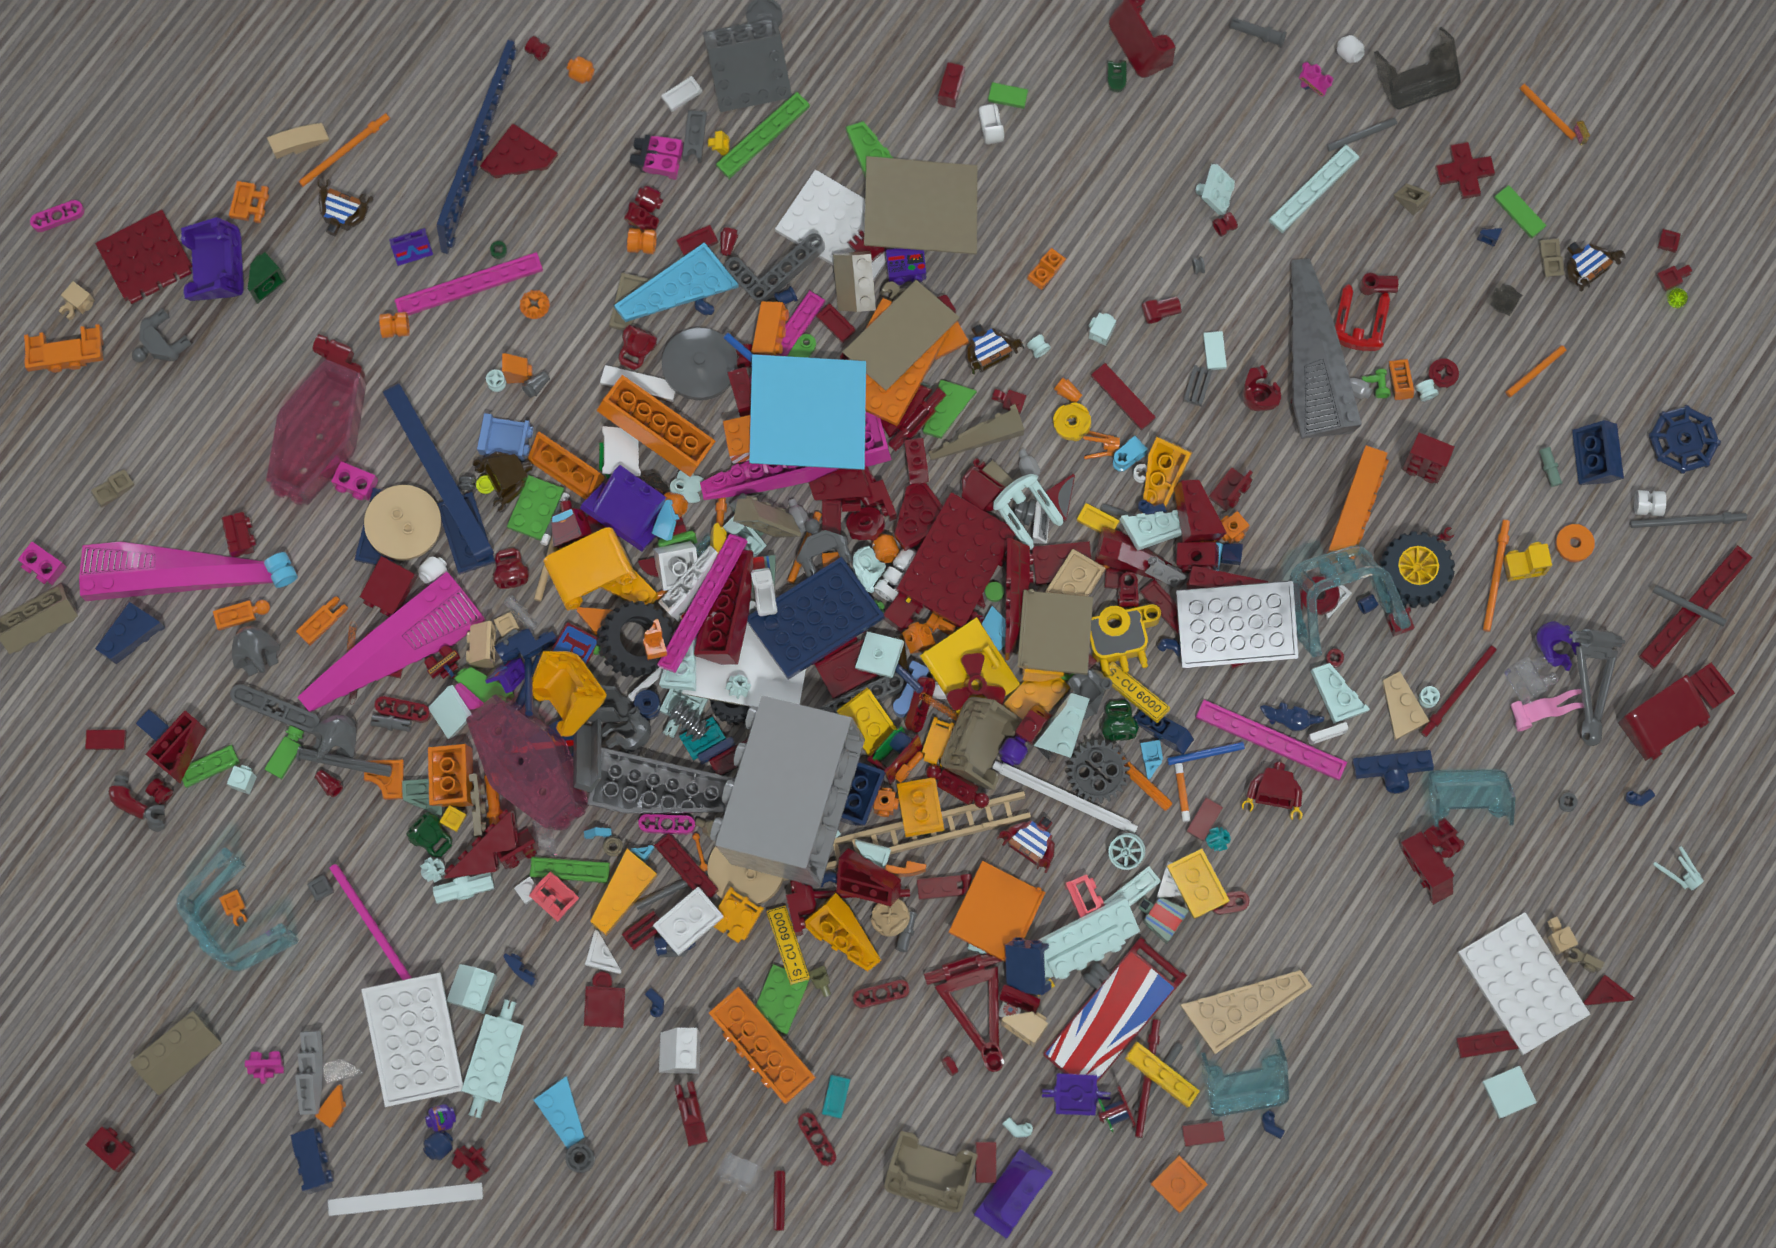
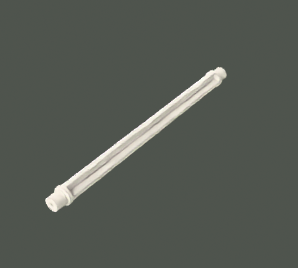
M995 761L992 769L999 771L1000 774L1125 832L1129 831L1135 834L1138 828L1130 820L1006 763L1002 764Z

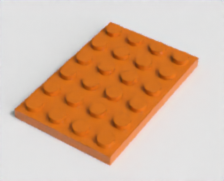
M882 298L866 328L893 302ZM950 329L887 391L866 374L865 411L898 426L950 333Z

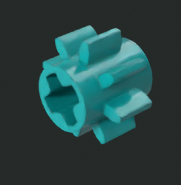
M1223 827L1210 829L1211 834L1206 837L1209 848L1214 849V851L1219 850V852L1228 849L1226 844L1231 842L1229 832L1225 829L1223 830Z

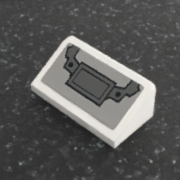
M1038 501L1036 502L1032 540L1033 543L1047 544L1050 518Z

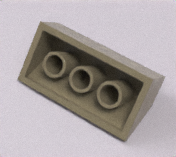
M62 583L0 617V641L9 654L21 651L29 643L37 642L42 636L55 632L58 627L65 623H71L78 617L76 608Z
M192 1011L133 1059L130 1064L141 1078L160 1096L222 1043L200 1015Z

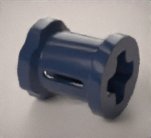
M789 286L787 290L779 294L774 293L776 302H783L784 305L792 301H798L792 286Z

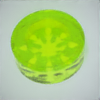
M1680 288L1673 289L1668 295V303L1673 308L1683 307L1688 300L1687 293Z

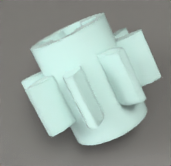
M740 674L735 677L730 676L729 682L726 685V689L730 690L729 696L734 695L737 699L741 695L747 697L748 691L751 688V684L747 683L748 678Z
M430 857L424 860V864L420 866L422 868L421 874L428 882L431 880L437 882L445 874V866L438 858L433 860Z

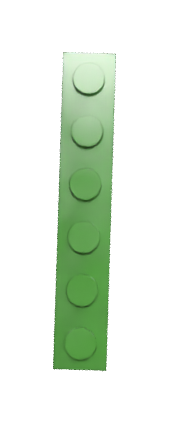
M796 92L716 163V167L730 179L809 109L810 104Z

